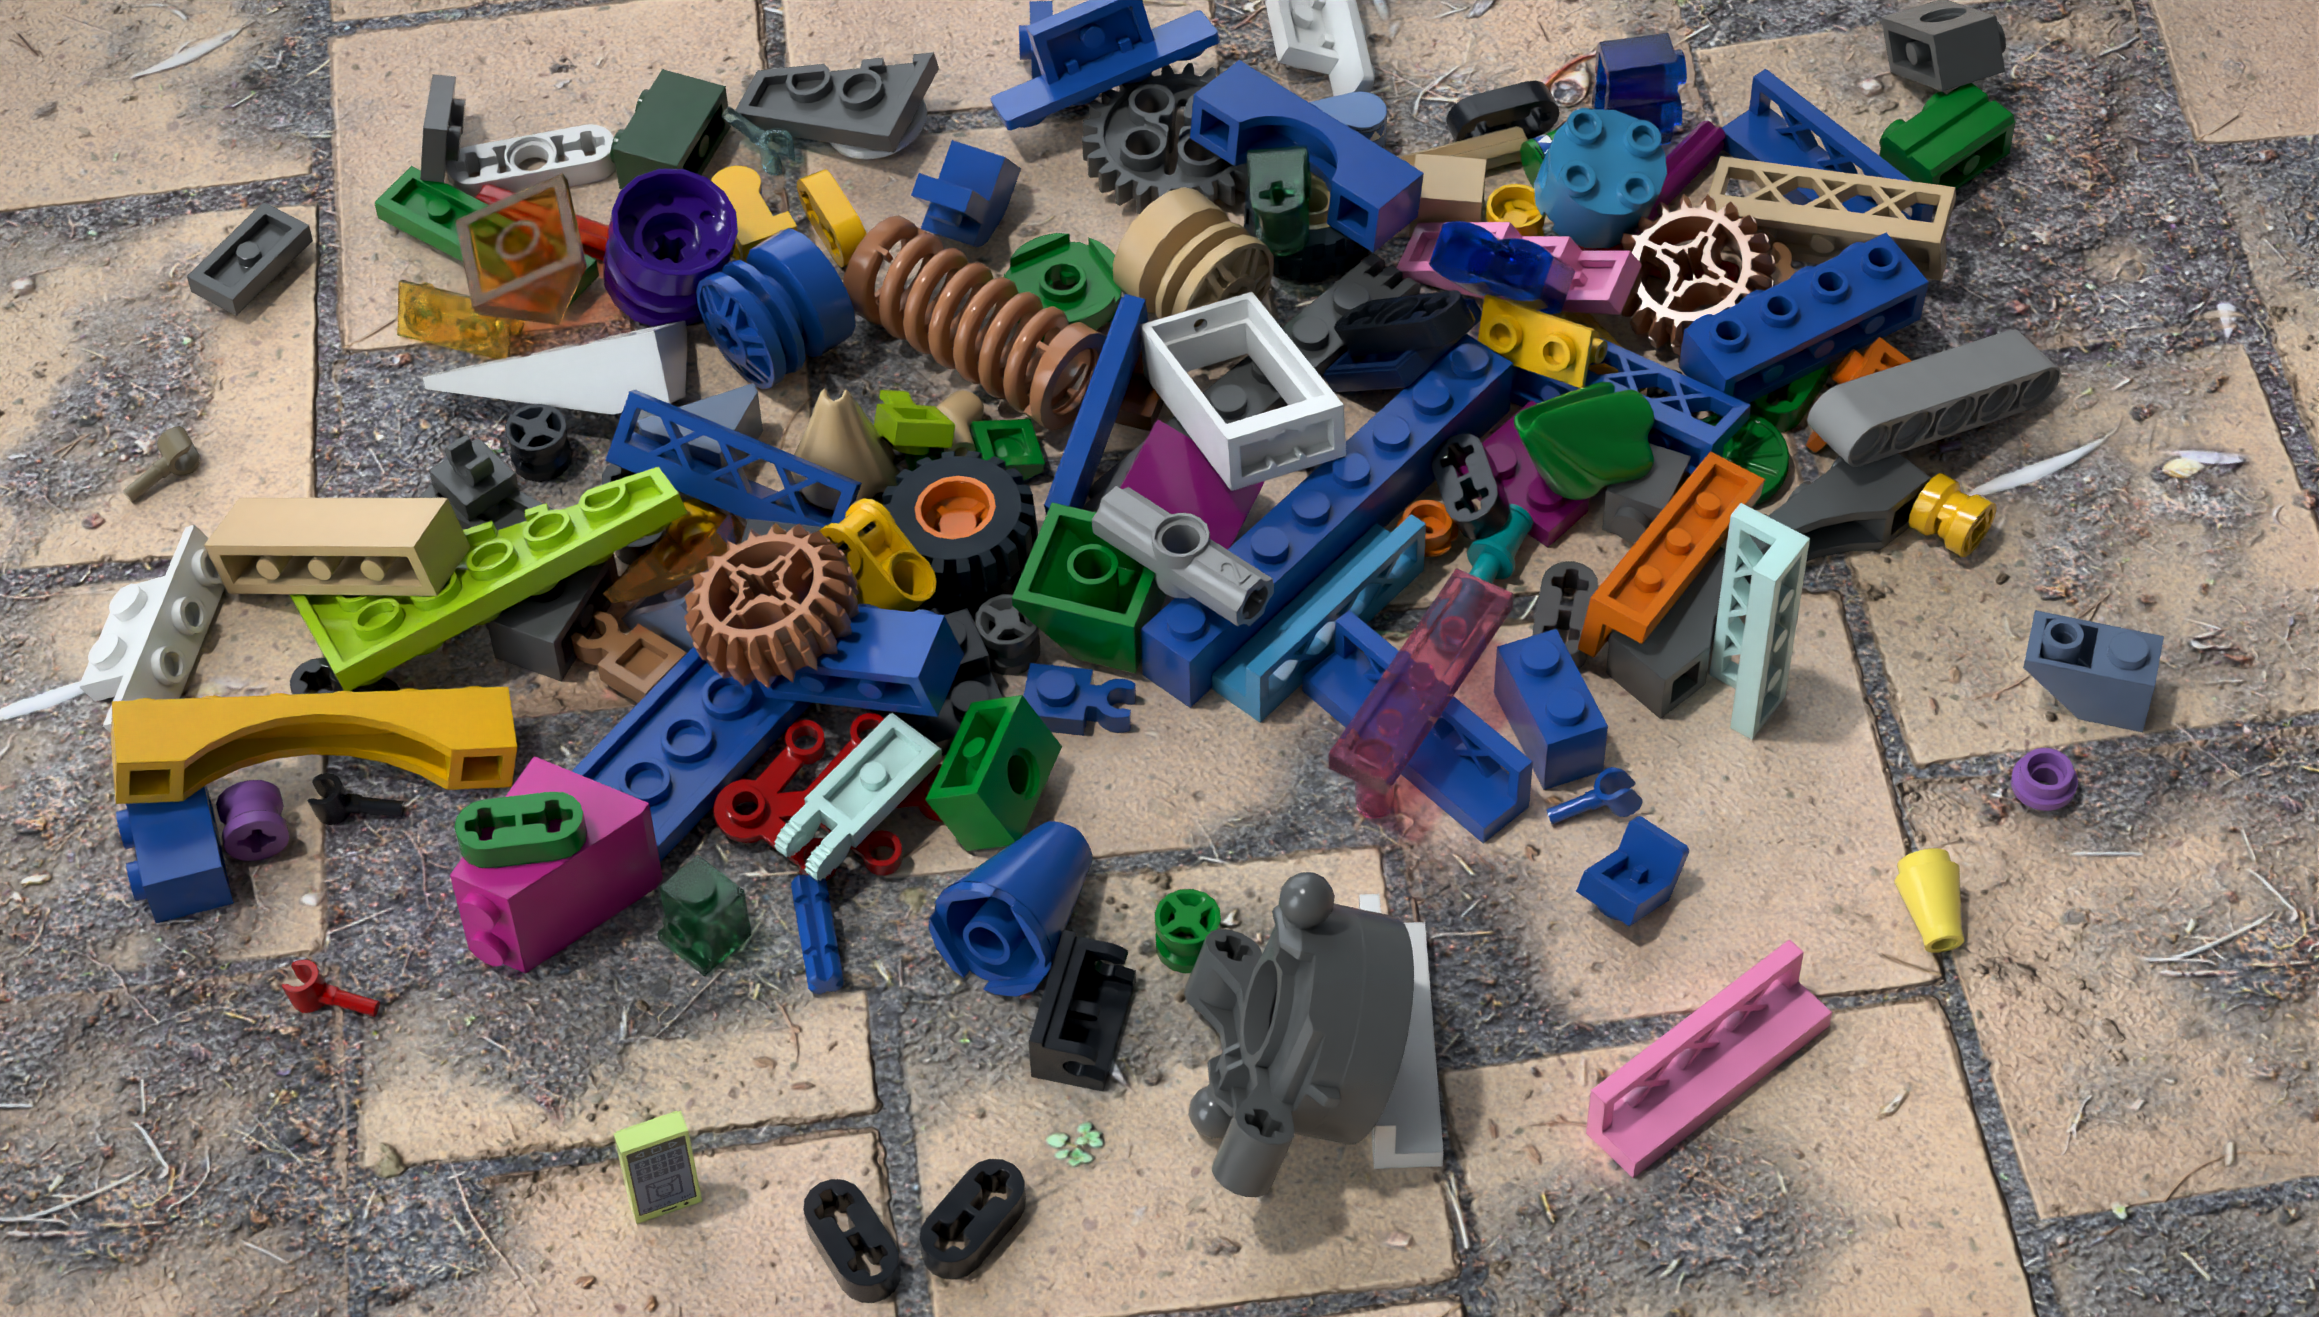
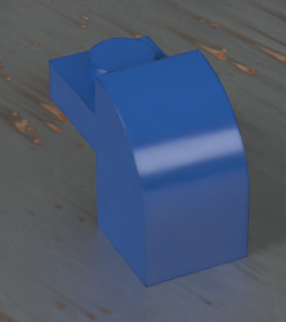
M952 140L939 178L936 179L921 173L917 176L911 196L928 206L921 229L974 247L983 246L988 242L1005 215L1021 168L1004 156Z

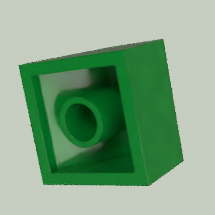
M1052 502L1012 596V606L1073 658L1136 674L1142 659L1141 628L1161 611L1167 594L1158 587L1153 571L1093 533L1092 518L1096 512Z

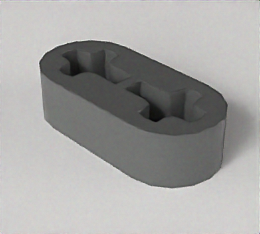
M1564 561L1552 565L1542 578L1532 636L1553 629L1569 630L1566 647L1577 668L1580 669L1585 664L1588 654L1578 650V645L1590 597L1598 589V578L1593 570L1586 565L1575 561ZM1565 588L1577 590L1574 595L1573 606L1561 605L1562 594Z

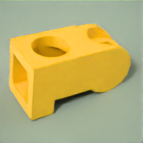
M735 165L718 171L712 177L711 181L726 193L736 211L738 235L733 253L735 261L742 260L747 263L746 259L750 249L780 230L792 228L798 231L797 225L789 211L775 216L772 215L763 200L760 176L755 170L746 166Z

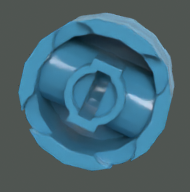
M1588 108L1574 110L1569 115L1567 121L1556 131L1534 182L1535 204L1541 216L1543 217L1544 213H1546L1548 218L1554 223L1552 230L1559 236H1570L1577 245L1584 248H1610L1622 243L1623 233L1636 234L1639 231L1638 222L1641 216L1648 218L1667 175L1665 152L1660 145L1661 133L1658 128L1649 121L1638 120L1617 110Z

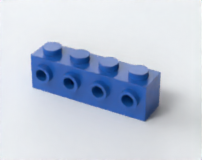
M1887 232L1865 243H1853L1845 248L1840 255L1815 267H1803L1795 272L1790 279L1765 291H1753L1738 304L1715 315L1706 314L1696 319L1688 328L1684 329L1678 367L1687 377L1741 401L1750 403L1845 357L1853 349L1857 351L1873 343L1879 337L1884 338L1920 320L1929 281Z

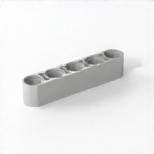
M2016 329L2008 330L1838 384L1826 391L1814 403L1809 412L1807 422L1849 465L1858 467L2030 410L2041 404L2051 395L2057 387L2062 374L2061 369L2021 332Z

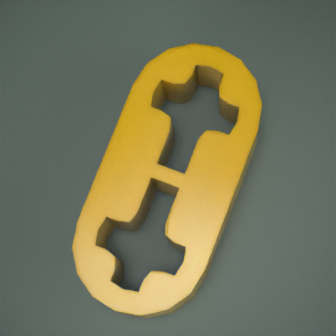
M827 169L798 179V195L807 218L837 265L841 268L848 266L857 246L867 235L858 214Z

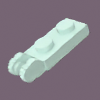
M893 713L889 714L804 798L805 805L781 829L777 839L774 841V847L785 857L790 858L814 837L820 823H822L831 832L811 852L804 870L816 880L821 881L822 878L825 879L828 874H831L833 869H836L844 861L850 847L856 848L942 761L941 748Z

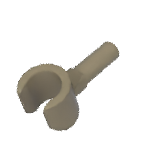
M173 427L161 434L157 441V447L162 458L153 463L149 470L123 490L124 495L132 503L169 474L173 473L178 476L188 475L198 468L200 461L199 453L183 427Z

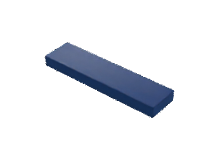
M1125 294L1124 298L1121 297L1045 501L1046 515L1052 502L1078 509L1084 507L1142 350L1140 324L1149 322L1146 299Z

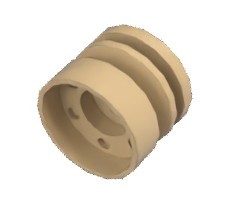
M1186 187L1166 192L1150 203L1138 215L1120 241L1113 261V281L1124 294L1146 299L1147 312L1155 313L1158 319L1249 292H1253L1261 302L1268 291L1274 273V256L1266 244L1257 237L1250 236L1242 225L1230 222L1225 212L1198 190ZM1204 319L1197 320L1194 327H1199Z

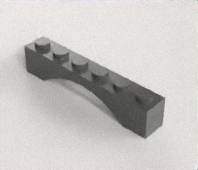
M1899 453L1858 467H1852L1839 455L1830 470L1812 483L1806 481L1800 484L1789 496L1787 502L1768 517L1810 538L1807 561L1849 551L1881 550L1910 528L1908 521L1912 507L1920 492L1931 478ZM1749 534L1764 555L1771 545ZM1720 547L1643 644L1612 629L1609 635L1606 674L1660 719L1706 684L1708 661L1714 644L1726 548ZM1752 575L1744 576L1749 584L1751 583Z

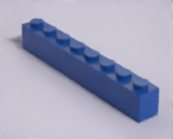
M1465 334L1413 383L1404 388L1346 441V456L1322 463L1228 549V551L1273 579L1274 594L1269 599L1264 614L1251 626L1246 624L1237 626L1193 597L1186 599L1174 598L1141 628L1142 675L1191 708L1212 689V674L1371 527L1376 523L1383 528L1387 526L1436 480L1432 470V458L1441 443L1458 434H1471L1480 439L1510 411L1513 363L1470 335Z

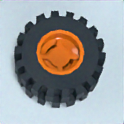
M955 451L941 453V459L931 461L929 457L916 461L917 469L914 471L907 469L901 471L895 477L897 486H887L882 495L883 506L890 512L896 525L919 554L930 563L935 572L936 590L932 597L924 602L925 610L935 607H946L952 613L968 608L969 612H978L981 605L990 598L1014 594L1038 536L1033 494L1030 486L1024 485L1023 475L1016 468L1006 470L1005 461L993 456L989 460H983L981 452L968 451L966 456H955Z

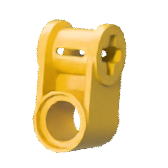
M863 498L854 502L846 511L845 518L841 522L830 523L819 530L837 548L843 543L848 545L849 548L843 553L857 579L859 594L856 598L858 599V604H870L880 609L912 612L934 594L937 581L930 563L919 554L896 525L890 512L875 500ZM870 522H874L876 526L865 534L862 529Z

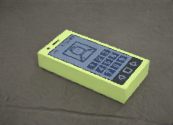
M674 1111L614 1133L627 1197L636 1224L702 1202L689 1131L681 1111Z

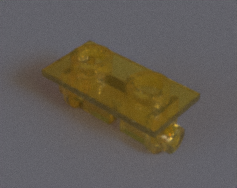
M406 280L399 281L398 336L494 359L510 357L511 333L521 334L526 320L525 312L517 310L515 303L505 302L502 304L435 288L432 283L428 282L418 284Z

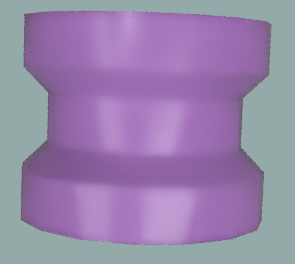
M247 780L226 788L218 796L216 806L219 819L226 825L222 832L223 844L230 856L243 861H257L269 858L287 846L290 838L286 820L280 816L284 807L280 789L273 783L263 780Z

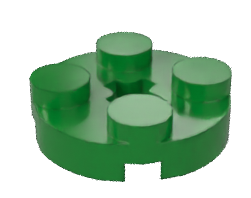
M1053 233L1034 238L1014 252L1010 258V268L1006 275L1004 273L1005 278L1015 282L1019 294L1031 292L1040 297L1044 309L1054 306L1064 311L1069 325L1081 322L1094 330L1099 329L1107 322L1113 321L1122 296V291L1113 281L1115 254L1103 243L1089 237V245L1081 242H1070V234ZM1061 280L1065 285L1076 284L1069 290L1053 289V282ZM1045 335L1040 340L1041 342L1044 341Z

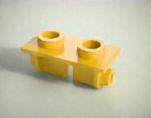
M1489 294L1484 296L1478 341L1511 361L1514 366L1578 388L1585 387L1588 366L1591 363L1600 364L1606 356L1608 347L1607 342L1600 339L1599 333L1594 331L1595 329Z

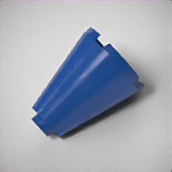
M1048 821L1042 823L941 892L934 903L936 904L935 911L929 917V931L937 951L952 970L963 978L971 971L978 977L988 980L989 982L983 990L995 995L1017 997L1036 989L1051 969L1062 931L1067 928L1092 865V851L1082 833L1076 828L1061 822Z

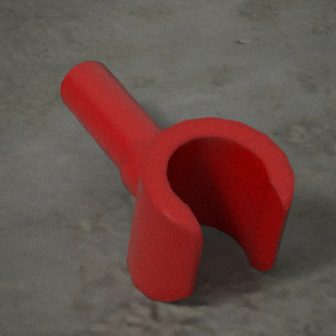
M307 959L297 960L291 965L296 977L305 984L295 987L289 984L281 985L291 1004L302 1013L317 1011L326 1004L330 1006L336 1005L375 1017L380 1006V1001L347 992L339 987L327 984L317 965Z

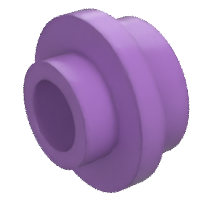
M2038 748L2027 753L2015 764L2011 776V787L2016 797L2025 805L2043 811L2057 810L2069 804L2075 796L2078 785V777L2070 759L2062 752L2051 748ZM2037 781H2044L2051 785L2041 784Z

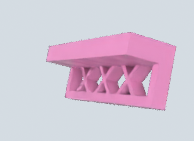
M1789 939L1591 1090L1586 1134L1632 1178H1635L1830 1026L1832 1011L1799 982L1804 952Z

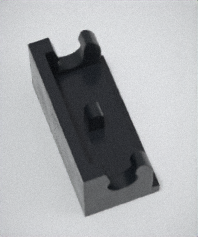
M1062 931L1029 1038L1031 1077L1104 1091L1135 987L1136 970L1121 965L1106 964L1101 960L1109 961L1113 964H1125L1128 950L1113 943L1076 936V932Z

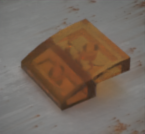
M729 513L685 551L667 533L624 569L603 594L611 603L652 596L674 588L692 579L693 575L706 571L708 569L707 556L721 557L727 552V540L737 545L743 537L745 526L733 513Z

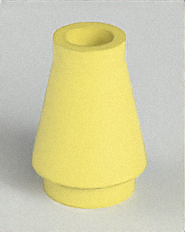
M1924 849L1906 855L1897 863L1899 874L1896 876L1894 883L1922 936L1925 950L1931 953H1939L1961 946L1965 940L1961 928L1959 865L1951 861L1949 852L1944 849Z

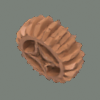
M1683 194L1679 201L1680 210L1673 212L1669 211L1666 204L1659 201L1656 207L1659 218L1653 222L1649 218L1641 216L1638 222V230L1641 235L1623 233L1621 240L1624 250L1631 251L1642 264L1621 311V315L1632 317L1630 325L1633 332L1638 336L1649 331L1650 343L1657 349L1671 338L1673 352L1679 356L1681 354L1684 329L1688 328L1696 319L1706 314L1715 315L1738 304L1753 291H1765L1775 286L1773 279L1768 277L1776 271V263L1773 256L1766 254L1771 248L1767 235L1764 233L1755 234L1758 227L1756 220L1751 215L1738 219V208L1731 201L1717 212L1715 200L1708 194L1701 202L1700 208H1693L1690 198ZM1693 240L1691 243L1687 245L1675 246L1678 243ZM1725 246L1733 250L1742 261V270L1737 283L1729 280L1726 271L1719 268L1722 263L1720 253ZM1651 268L1660 271L1662 279L1669 282L1665 289L1667 298L1663 305L1657 303L1646 291L1647 279ZM1695 270H1704L1705 274L1697 279L1695 277ZM1691 272L1693 274V281H1686L1683 276ZM1701 305H1715L1711 308L1702 311L1693 312L1696 308L1700 307Z
M775 523L767 535L762 536L751 529L748 540L738 545L727 540V552L721 557L707 556L709 571L693 575L694 591L684 596L687 604L686 610L688 611L684 616L687 623L686 629L693 640V646L700 658L706 660L708 665L712 666L713 670L719 673L723 679L733 677L743 687L757 679L769 688L778 675H783L793 682L796 670L805 666H809L817 671V658L823 653L838 654L836 638L852 635L850 619L860 613L857 606L858 599L856 598L859 594L857 579L842 550H838L835 544H831L830 540L825 538L820 531L810 534L800 524L786 532V530H783Z

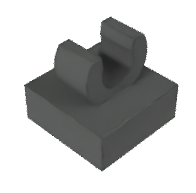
M467 434L445 448L447 459L429 470L432 486L444 498H448L450 504L468 521H471L519 489L516 473L480 438L472 442Z

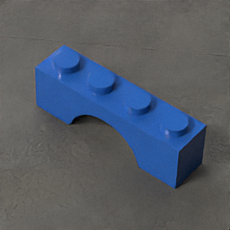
M1237 61L1194 94L1190 139L1234 166L1259 160H1277L1296 164L1311 171L1325 182L1330 192L1327 224L1374 253L1418 217L1424 177L1423 172L1242 61Z

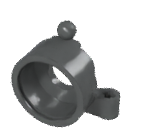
M1313 872L1298 873L1288 878L1281 887L1279 905L1274 907L1272 911L1275 926L1263 954L1260 947L1242 933L1227 929L1211 931L1205 938L1184 990L1187 1002L1200 1012L1220 1034L1222 1054L1208 1061L1209 1085L1198 1090L1190 1101L1188 1115L1192 1125L1199 1134L1211 1139L1224 1137L1214 1158L1212 1172L1215 1179L1224 1188L1244 1197H1260L1266 1195L1271 1189L1294 1134L1348 1145H1354L1362 1141L1374 1128L1387 1105L1398 1076L1408 1037L1413 1004L1414 960L1411 939L1405 924L1396 916L1335 904V895L1330 884L1324 877Z

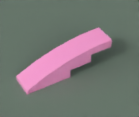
M1511 222L1417 223L1397 269L1403 273L1402 278L1404 279L1410 277L1416 282L1448 291L1457 290L1464 295L1484 298L1485 295L1489 294L1528 307L1566 312L1620 315L1642 264L1631 251H1582L1570 236H1522Z

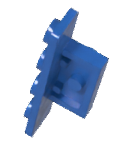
M1088 0L1026 26L1042 75L993 95L990 100L994 111L1007 130H1014L1019 127H1032L1042 122L1046 116L1071 105L1087 104L1095 100L1100 93L1124 83L1142 81L1159 68L1176 61H1187L1200 56L1205 49L1220 43L1218 31L1201 10L1191 12L1151 29L1142 0Z

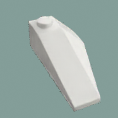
M685 321L611 335L607 338L588 342L589 344H569L531 353L529 356H512L441 371L423 377L425 389L530 404H545L552 407L612 415L622 413L629 391L632 390L640 391L667 403H672L685 397L688 332ZM641 410L638 420L654 414Z

